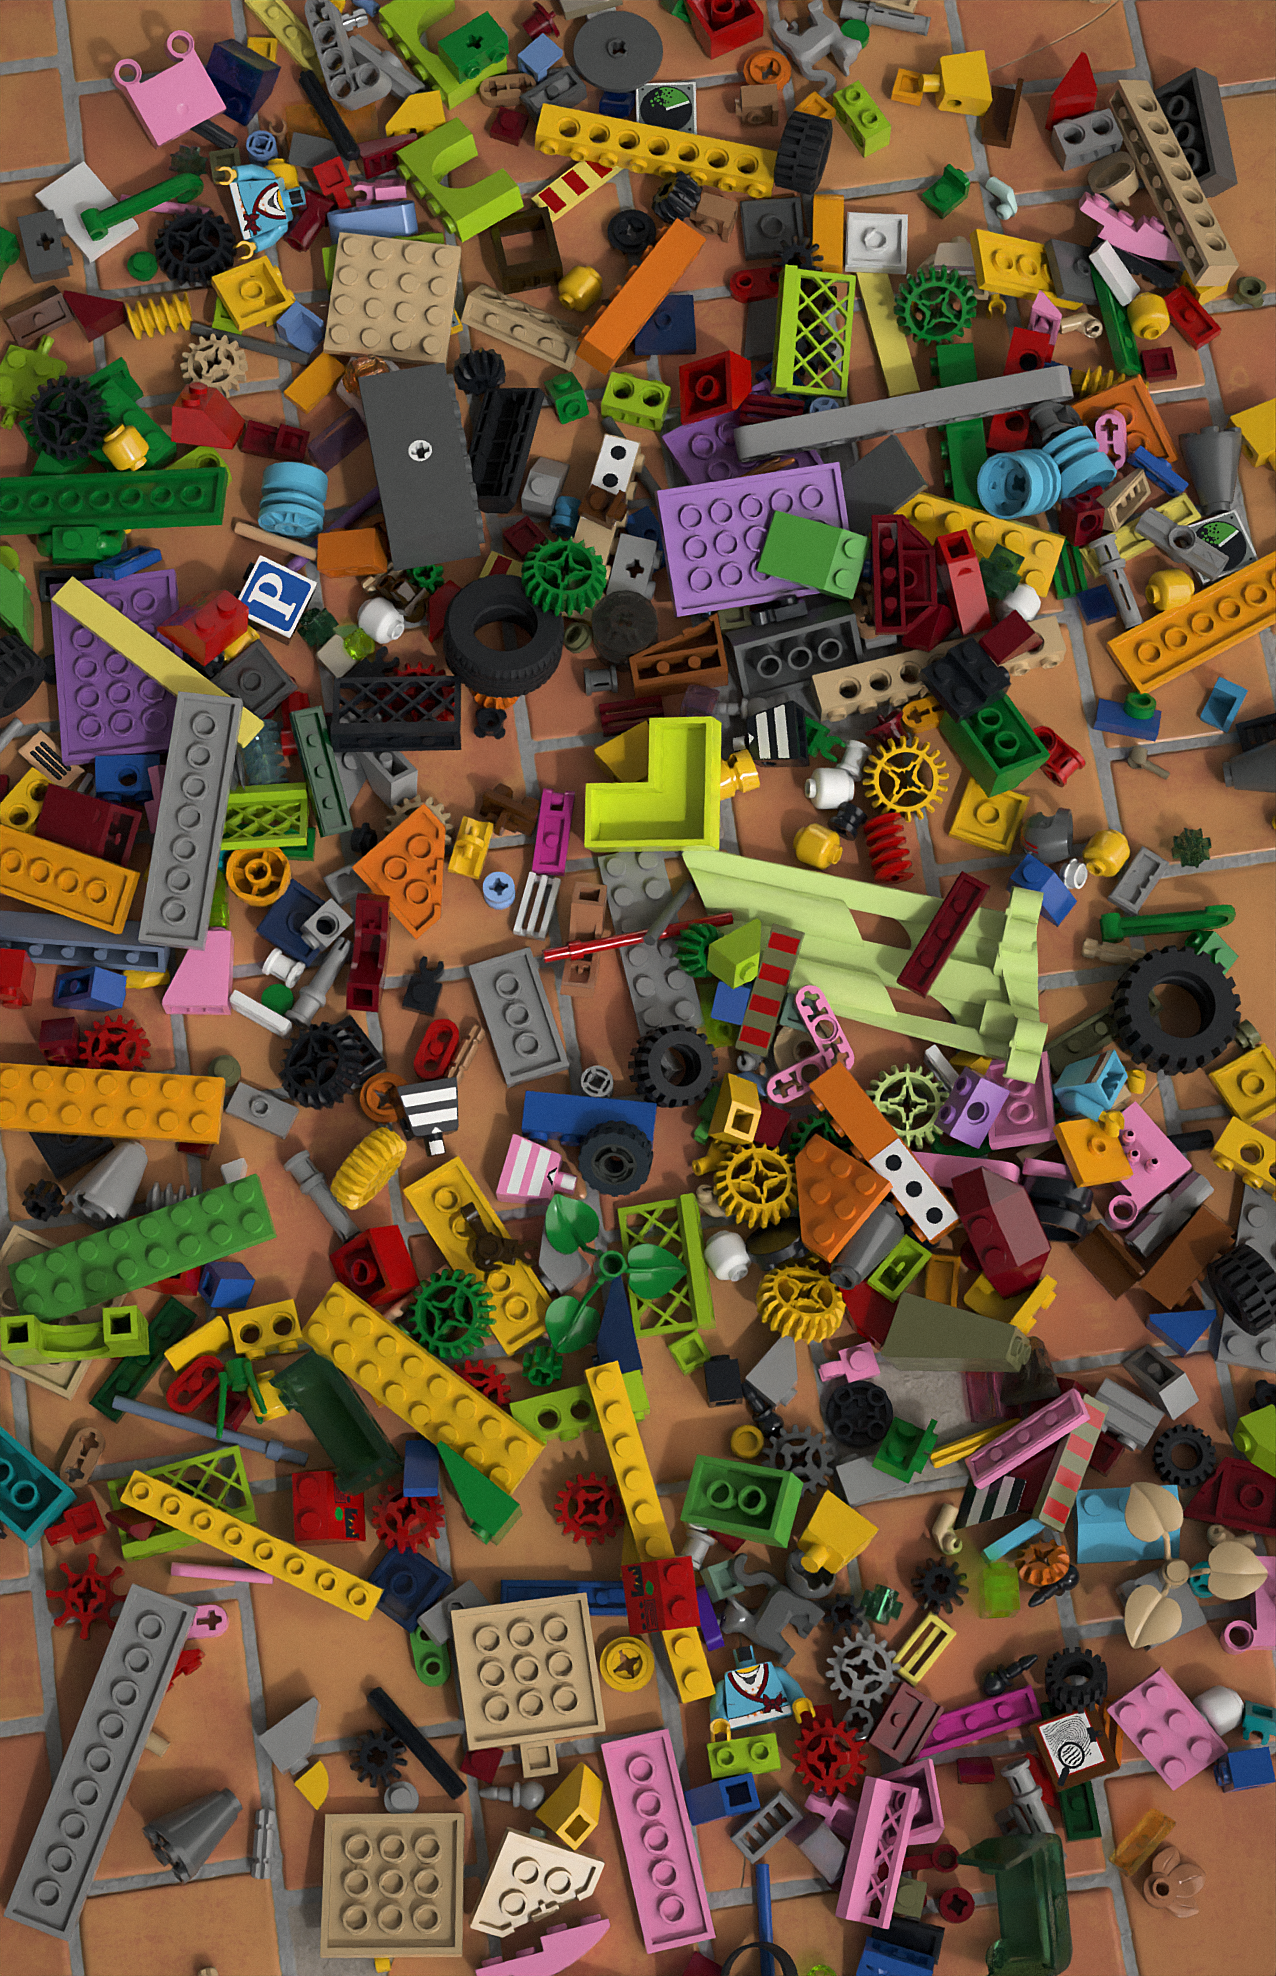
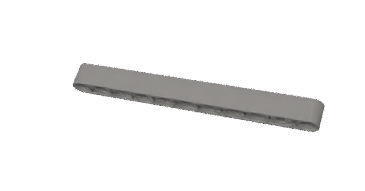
M1060 365L747 425L734 429L733 435L738 462L744 463L1034 408L1045 401L1060 403L1072 399L1074 395L1068 366Z

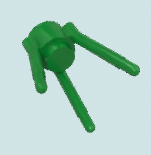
M236 1358L224 1364L225 1372L218 1374L220 1389L216 1422L217 1439H221L223 1435L227 1386H231L232 1391L241 1392L247 1390V1387L250 1385L260 1412L262 1414L267 1413L264 1399L253 1374L251 1361L248 1358ZM255 1416L257 1423L262 1424L263 1418Z

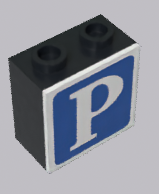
M260 555L256 564L250 562L243 579L247 582L242 592L236 590L233 596L249 607L248 625L285 645H289L315 593L317 582Z

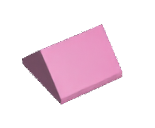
M926 1759L876 1777L919 1788L907 1846L937 1842L945 1826L933 1760ZM897 1790L893 1800V1807L896 1813L903 1808L906 1796L905 1792ZM894 1826L886 1832L885 1841L888 1848L896 1841L897 1833Z

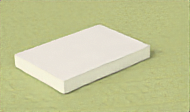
M84 161L35 195L36 200L45 211L53 209L57 219H63L66 235L90 263L139 229L135 220L130 218L108 228V234L103 239L92 241L80 214L90 208H97L101 211L118 203V201Z

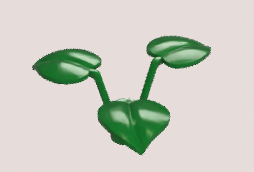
M555 1194L552 1197L546 1210L545 1233L548 1242L557 1252L563 1255H570L580 1247L582 1251L597 1258L594 1262L593 1270L598 1279L579 1302L572 1296H561L550 1303L545 1313V1328L554 1351L557 1353H571L586 1346L598 1333L600 1314L596 1309L585 1305L604 1281H611L623 1272L630 1273L628 1285L632 1292L640 1298L652 1300L668 1293L687 1273V1268L675 1255L653 1244H641L632 1248L627 1254L628 1265L625 1263L622 1254L617 1251L611 1250L603 1253L600 1249L596 1250L588 1247L586 1243L592 1242L599 1232L600 1222L596 1212L588 1204L561 1194Z

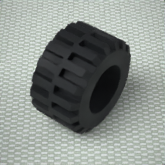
M799 111L793 112L786 123L777 152L774 168L775 186L807 195H812L816 191L822 179L830 151L833 134L831 120Z
M7 635L0 639V719L21 708L37 691L46 674V663L16 635Z
M676 1024L652 1029L646 1032L647 1036L640 1037L636 1041L639 1047L632 1048L630 1055L635 1058L634 1061L628 1062V1069L634 1070V1075L629 1077L631 1083L637 1082L638 1086L635 1088V1091L638 1095H646L643 1100L657 1103V1107L674 1108L695 1104V1101H700L706 1097L704 1092L711 1091L714 1086L710 1080L718 1076V1071L713 1070V1066L719 1063L718 1057H712L711 1052L715 1051L713 1044L705 1043L708 1037L704 1033L696 1034V1028ZM669 1047L681 1053L686 1065L685 1075L676 1086L669 1083L661 1071V1059Z
M1242 1243L1207 1266L1208 1280L1213 1293L1222 1308L1239 1328L1251 1336H1257L1276 1323V1273L1259 1252L1249 1245Z

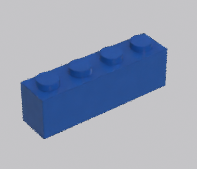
M526 1091L521 1128L522 1136L528 1137V1140L534 1143H547L548 1139L560 1140L561 1144L566 1146H580V1142L583 1143L584 1137L586 1138L590 1129H594L597 1124L601 1122L602 1124L607 1123L609 1120H614V1122H620L621 1120L626 1121L627 1124H633L641 1132L643 1131L647 1135L648 1141L650 1140L652 1144L651 1149H653L657 1103Z

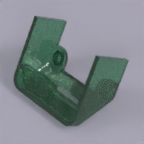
M312 1349L268 1380L273 1387L281 1390L278 1397L288 1411L295 1409V1411L303 1416L337 1467L335 1468L337 1476L333 1480L344 1495L347 1494L355 1497L404 1469L405 1463L346 1374L336 1367L330 1356Z
M1036 1832L986 1838L957 1856V1864L979 1867L983 1874H995L1001 1937L994 1941L987 1949L985 1956L989 1973L987 1976H1058L1065 1971L1071 1963L1073 1946L1063 1845L1060 1836L1055 1833Z

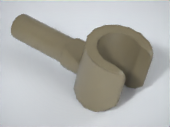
M1134 746L1129 751V767L1132 769L1149 770L1167 780L1170 772L1146 760L1148 753L1146 748Z

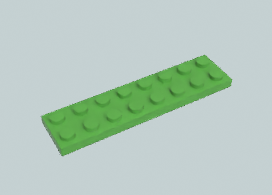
M255 1173L7 1267L20 1316L34 1314L40 1322L45 1324L277 1237L260 1177Z

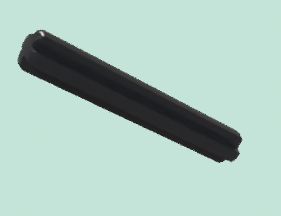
M310 69L306 72L302 71L299 83L345 160L348 162L358 160L361 150L317 76Z
M381 1687L373 1689L366 1697L367 1701L449 1796L454 1800L459 1798L467 1789L465 1783Z

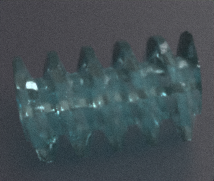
M264 719L262 721L265 726L244 749L241 747L242 752L245 753L243 759L247 765L246 773L249 776V786L289 783L288 778L280 777L287 773L286 767L277 766L285 761L284 755L275 754L282 750L281 743L273 742L279 739V732L269 731L277 727V722Z

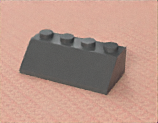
M1194 67L1153 91L1205 197H1215L1237 185L1238 181L1217 77Z
M845 600L807 611L808 614L779 622L772 621L760 626L752 625L726 632L730 658L742 697L749 701L755 697L767 698L811 686L812 675L864 663L856 615L848 602Z

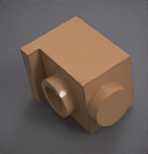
M777 84L741 86L740 98H735V116H741V123L761 124L771 121L772 127L778 126Z
M703 192L700 202L695 206L696 209L692 210L690 214V220L696 221L695 227L704 233L722 235V241L728 243L738 218V202Z

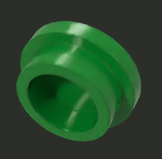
M140 251L129 258L127 268L129 274L134 279L145 282L151 280L157 273L158 262L156 257L150 252Z

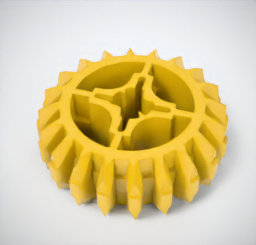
M904 735L900 736L901 746L896 747L894 740L890 738L887 740L891 748L888 751H885L881 745L876 747L882 754L879 759L872 754L868 756V759L876 764L874 768L864 766L863 768L864 772L872 773V778L862 779V784L873 785V789L867 790L865 796L871 797L876 794L878 798L871 803V806L876 808L883 803L885 806L881 811V815L888 813L892 809L894 813L904 812L905 821L911 822L910 812L916 811L918 819L921 820L924 818L920 810L921 808L926 807L930 813H933L935 809L930 804V801L933 799L940 804L943 802V799L936 795L937 790L947 792L948 787L939 784V779L946 780L949 778V774L939 773L938 769L945 767L947 764L944 760L937 763L934 762V759L940 754L939 750H934L930 755L926 753L931 745L928 741L920 749L917 747L918 737H913L910 746L906 745V737ZM898 753H915L913 759L905 767L898 768L887 762V759ZM924 759L932 772L930 788L921 783L917 778V771ZM915 764L912 769L911 778L920 788L914 785L908 787L906 784V788L901 787L898 793H896L900 787V779L891 770H895L898 773L903 771L905 774V770L910 771ZM880 770L885 771L894 779V787L888 798L883 795L879 786ZM908 790L916 791L925 796L915 804H896L902 794Z
M380 1127L365 1137L349 1154L348 1158L342 1163L341 1168L336 1172L330 1189L332 1195L344 1207L347 1206L350 1210L360 1209L370 1200H373L375 1195L388 1183L401 1165L407 1150L406 1143L400 1139L401 1137L397 1133L390 1131L387 1127Z
M749 1143L747 1150H745L739 1144L735 1149V1153L728 1151L725 1154V1161L720 1160L718 1163V1172L714 1173L713 1182L716 1184L714 1185L713 1193L715 1196H719L717 1199L718 1207L727 1206L725 1208L726 1217L736 1214L735 1222L737 1225L744 1219L748 1221L750 1229L754 1226L755 1222H759L760 1226L764 1229L767 1227L768 1220L776 1226L780 1223L781 1217L787 1219L790 1217L791 1209L795 1210L797 1208L795 1163L789 1164V1153L782 1156L779 1155L780 1149L778 1146L771 1151L767 1149L766 1143L762 1144L761 1148H756L754 1143ZM749 1167V1173L740 1175L739 1179H732L737 1172ZM776 1191H784L779 1198L766 1203L768 1196L775 1195Z
M795 1262L789 1267L781 1263L778 1268L770 1270L761 1279L755 1300L757 1303L756 1312L762 1315L763 1323H770V1331L777 1330L781 1332L782 1338L785 1336L792 1337L794 1343L802 1339L807 1345L812 1340L820 1343L824 1338L829 1339L837 1328L840 1327L846 1306L843 1302L842 1292L838 1291L837 1285L830 1282V1275L823 1276L819 1273V1268L814 1271L809 1269L807 1264L803 1267H798Z

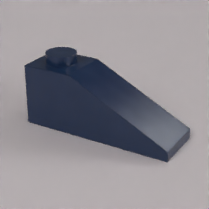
M619 1275L611 1283L596 1343L597 1355L591 1356L593 1366L597 1367L618 1360L621 1374L640 1369L641 1375H643V1366L622 1277Z

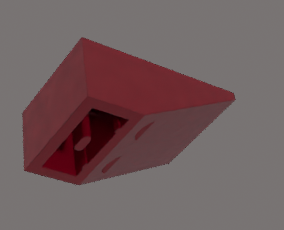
M49 783L34 835L127 868L143 810Z

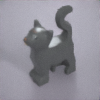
M740 1553L732 1560L730 1567L732 1577L739 1584L749 1587L763 1583L768 1590L767 1595L755 1614H751L743 1602L730 1595L724 1601L727 1605L721 1614L719 1628L726 1634L733 1632L743 1633L754 1644L774 1651L778 1654V1663L785 1668L796 1653L780 1634L788 1623H791L798 1628V1635L806 1639L813 1626H817L825 1612L810 1600L796 1595L780 1583L774 1574L764 1569L750 1573L746 1572L744 1565L748 1556L745 1553Z

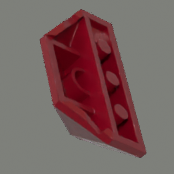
M903 514L871 515L870 565L872 619L875 635H907L938 608L935 547L909 523L910 521Z
M984 1166L952 1177L951 1182L960 1219L989 1282L1004 1300L1035 1289L1052 1247L1026 1188L1002 1175L990 1171V1169Z

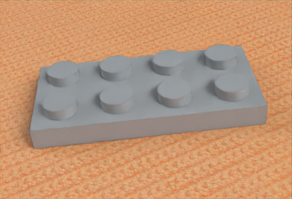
M527 947L468 966L507 1088L570 1069L531 948Z

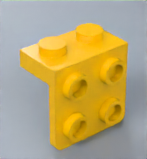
M983 1271L964 1295L963 1302L978 1315L1017 1326L1026 1336L1037 1322L1033 1316L1040 1307L1046 1311L1056 1298L1057 1294L1053 1291L1058 1282L1047 1274L1043 1280L1039 1278L1035 1289L1004 1300L989 1282Z

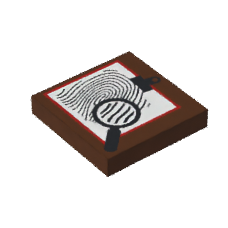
M1084 1707L1083 1714H1078L1077 1708L1072 1710V1714L1063 1713L1028 1727L1054 1793L1064 1791L1120 1769L1096 1708L1090 1712L1087 1707Z

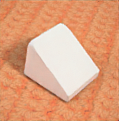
M244 1158L221 1165L220 1169L225 1184L246 1177L247 1163Z

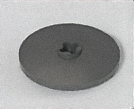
M611 11L593 17L581 27L574 41L573 56L578 72L589 84L604 91L623 93L636 90L654 78L662 63L663 45L655 27L643 17L626 11ZM613 49L616 51L623 49V54L618 52L614 55Z

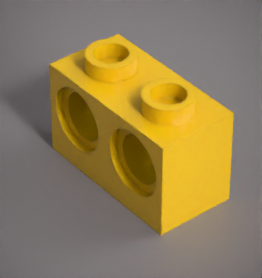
M32 767L0 803V823L34 835L44 800L35 801V797L39 793L47 792L49 783H55ZM18 817H28L24 824L14 825V821Z
M294 1299L228 1314L234 1345L239 1358H248L251 1362L265 1358V1353L276 1350L280 1354L290 1353L298 1350V1345L305 1344V1341L302 1340V1327ZM282 1321L292 1323V1329L286 1335L275 1333L276 1326ZM256 1329L260 1332L259 1338L254 1343L243 1342V1335L247 1330Z

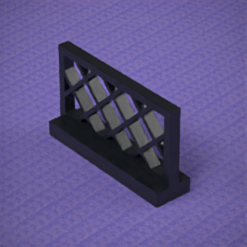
M461 676L334 678L331 724L333 752L461 750ZM455 686L454 693L445 700L436 693L441 687ZM410 687H418L423 691L414 700L403 693ZM377 688H387L391 691L381 701L372 694ZM341 689H356L359 694L350 701L340 695ZM398 697L407 706L396 714L388 705ZM428 697H431L439 705L428 713L419 705ZM367 698L375 706L366 714H363L355 706ZM446 709L454 716V721H438L435 717ZM413 710L423 717L418 722H406L403 719ZM349 711L359 718L355 723H340V719ZM380 711H383L391 718L384 723H375L371 720Z

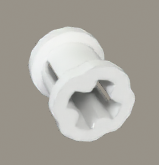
M847 740L844 747L846 751L842 761L835 768L844 769L848 776L853 778V781L858 782L861 781L863 776L861 770L866 758L872 754V749L862 742Z
M275 948L266 959L262 973L266 975L272 974L286 982L287 987L293 988L299 981L305 964L301 961L294 962L282 955V950Z

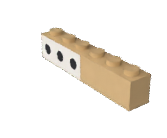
M605 433L589 488L594 484L615 495L621 490L626 492V504L628 500L633 501L637 489V482H633L636 472H642L645 462V455L641 454V442ZM627 510L622 522L616 521L612 530L581 516L577 525L573 541L578 544L584 539L585 548L594 546L595 555H602V565H605L607 570L606 584H609L613 567L609 565L611 556L616 555L620 539L617 537L620 528L625 529L629 510ZM566 571L563 573L561 582H564ZM602 594L599 601H595L592 609L585 607L582 615L573 610V614L570 617L592 622L595 612L600 613L602 610L605 594Z

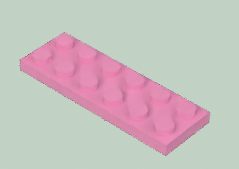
M669 1729L601 1744L647 1954L716 1938Z

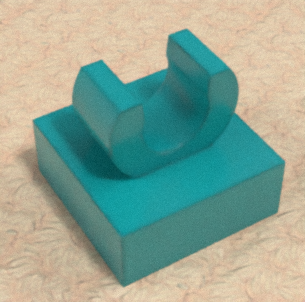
M1245 1700L1244 1712L1242 1713L1243 1739L1248 1741L1249 1734L1253 1730L1262 1732V1745L1268 1743L1270 1735L1276 1736V1708Z

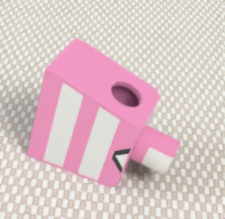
M513 1134L496 1191L497 1201L548 1206L554 1191L573 1195L578 1176L560 1171L562 1155Z

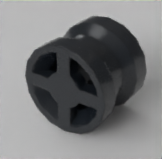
M844 801L838 806L837 815L831 817L827 825L840 837L853 841L858 835L857 829L866 823L868 817L860 808Z

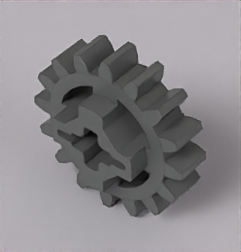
M797 1424L793 1425L792 1433L790 1434L784 1428H781L779 1431L781 1438L779 1440L773 1436L769 1438V1443L773 1448L763 1449L762 1454L769 1457V1460L763 1461L761 1466L777 1469L775 1458L778 1454L784 1461V1468L782 1470L790 1471L793 1461L791 1457L793 1456L798 1459L806 1453L803 1464L805 1468L799 1465L793 1468L791 1472L796 1477L805 1478L809 1481L803 1483L799 1500H803L804 1491H809L814 1497L817 1494L815 1486L818 1484L820 1487L825 1488L828 1483L823 1476H832L834 1470L827 1467V1464L834 1463L835 1456L826 1455V1452L831 1449V1444L825 1443L822 1445L820 1443L823 1436L821 1432L816 1434L815 1437L811 1436L810 1426H807L804 1433L799 1432ZM804 1441L805 1443L803 1446H791L788 1442ZM816 1450L820 1456V1470L812 1462V1456Z

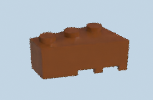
M717 613L693 628L690 626L682 630V634L666 642L663 640L629 657V670L635 699L657 695L662 697L686 693L687 690L692 692L698 689L703 690L728 685V666Z
M1206 1205L1201 1206L1139 1285L1171 1310L1175 1305L1181 1308L1193 1294L1189 1288L1194 1281L1198 1279L1202 1282L1207 1277V1266L1217 1253L1223 1256L1235 1242L1231 1236L1235 1233L1236 1229Z

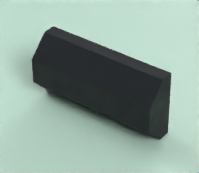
M486 388L468 453L472 467V478L477 491L478 508L484 513H509L516 504L545 396L540 388Z

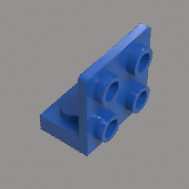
M867 1936L855 1976H932L935 1957Z

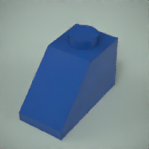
M1029 853L1009 877L1006 890L1010 893L1011 886L1044 892L1040 915L1057 927L1077 903L1075 897L1057 874Z
M96 966L57 975L52 1006L96 1012H106L122 1008L126 997L125 986L127 977Z

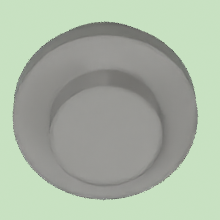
M404 1781L396 1782L387 1789L384 1803L391 1814L413 1813L419 1804V1794L412 1784Z

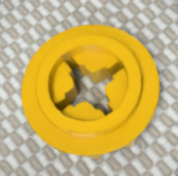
M617 1638L610 1642L601 1654V1675L612 1689L625 1693L640 1690L651 1680L654 1672L653 1654L650 1648L637 1638ZM622 1651L623 1655H626L629 1660L641 1658L633 1665L634 1678L626 1670L614 1673L618 1669L617 1667L621 1665L619 1652Z

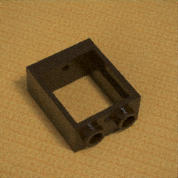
M548 206L534 207L526 211L512 213L489 227L504 295L558 285L559 281L563 278V267ZM544 229L551 258L507 266L501 237Z

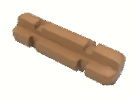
M471 1024L465 1033L466 1039H462L451 1060L452 1066L449 1065L444 1073V1079L457 1077V1086L460 1085L465 1076L464 1071L468 1070L479 1049L478 1044L482 1043L486 1035L485 1030L475 1024Z

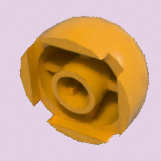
M279 847L239 849L232 852L227 862L226 878L231 891L241 902L254 907H265L274 904L285 894L290 885L291 868L287 857Z

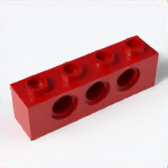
M1014 327L1003 376L1028 372L1019 365L1026 358L1035 361L1037 367L1034 370L1043 369L1045 362L1051 364L1055 345L1049 344L1051 334ZM1033 408L993 415L986 445L987 454L996 455L998 453L1031 449L1034 435H1030L1028 432L1030 423L1036 422L1029 418L1028 413ZM1011 418H1016L1022 422L1023 427L1018 431H1010L1005 423Z

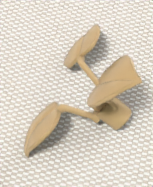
M1135 1482L1131 1485L1124 1515L1126 1526L1135 1538L1144 1542L1156 1541L1162 1535L1164 1540L1163 1558L1165 1560V1563L1158 1572L1159 1581L1163 1585L1161 1593L1151 1585H1142L1130 1594L1126 1602L1124 1626L1126 1636L1132 1648L1137 1649L1165 1642L1178 1632L1182 1622L1181 1609L1175 1600L1166 1598L1169 1589L1179 1588L1189 1577L1193 1578L1194 1576L1210 1574L1208 1578L1209 1591L1214 1596L1224 1600H1237L1248 1596L1264 1583L1268 1576L1267 1569L1250 1549L1237 1542H1224L1214 1547L1208 1556L1210 1568L1189 1570L1188 1565L1183 1560L1172 1558L1168 1532L1175 1531L1182 1526L1183 1510L1179 1501L1168 1490L1156 1484Z

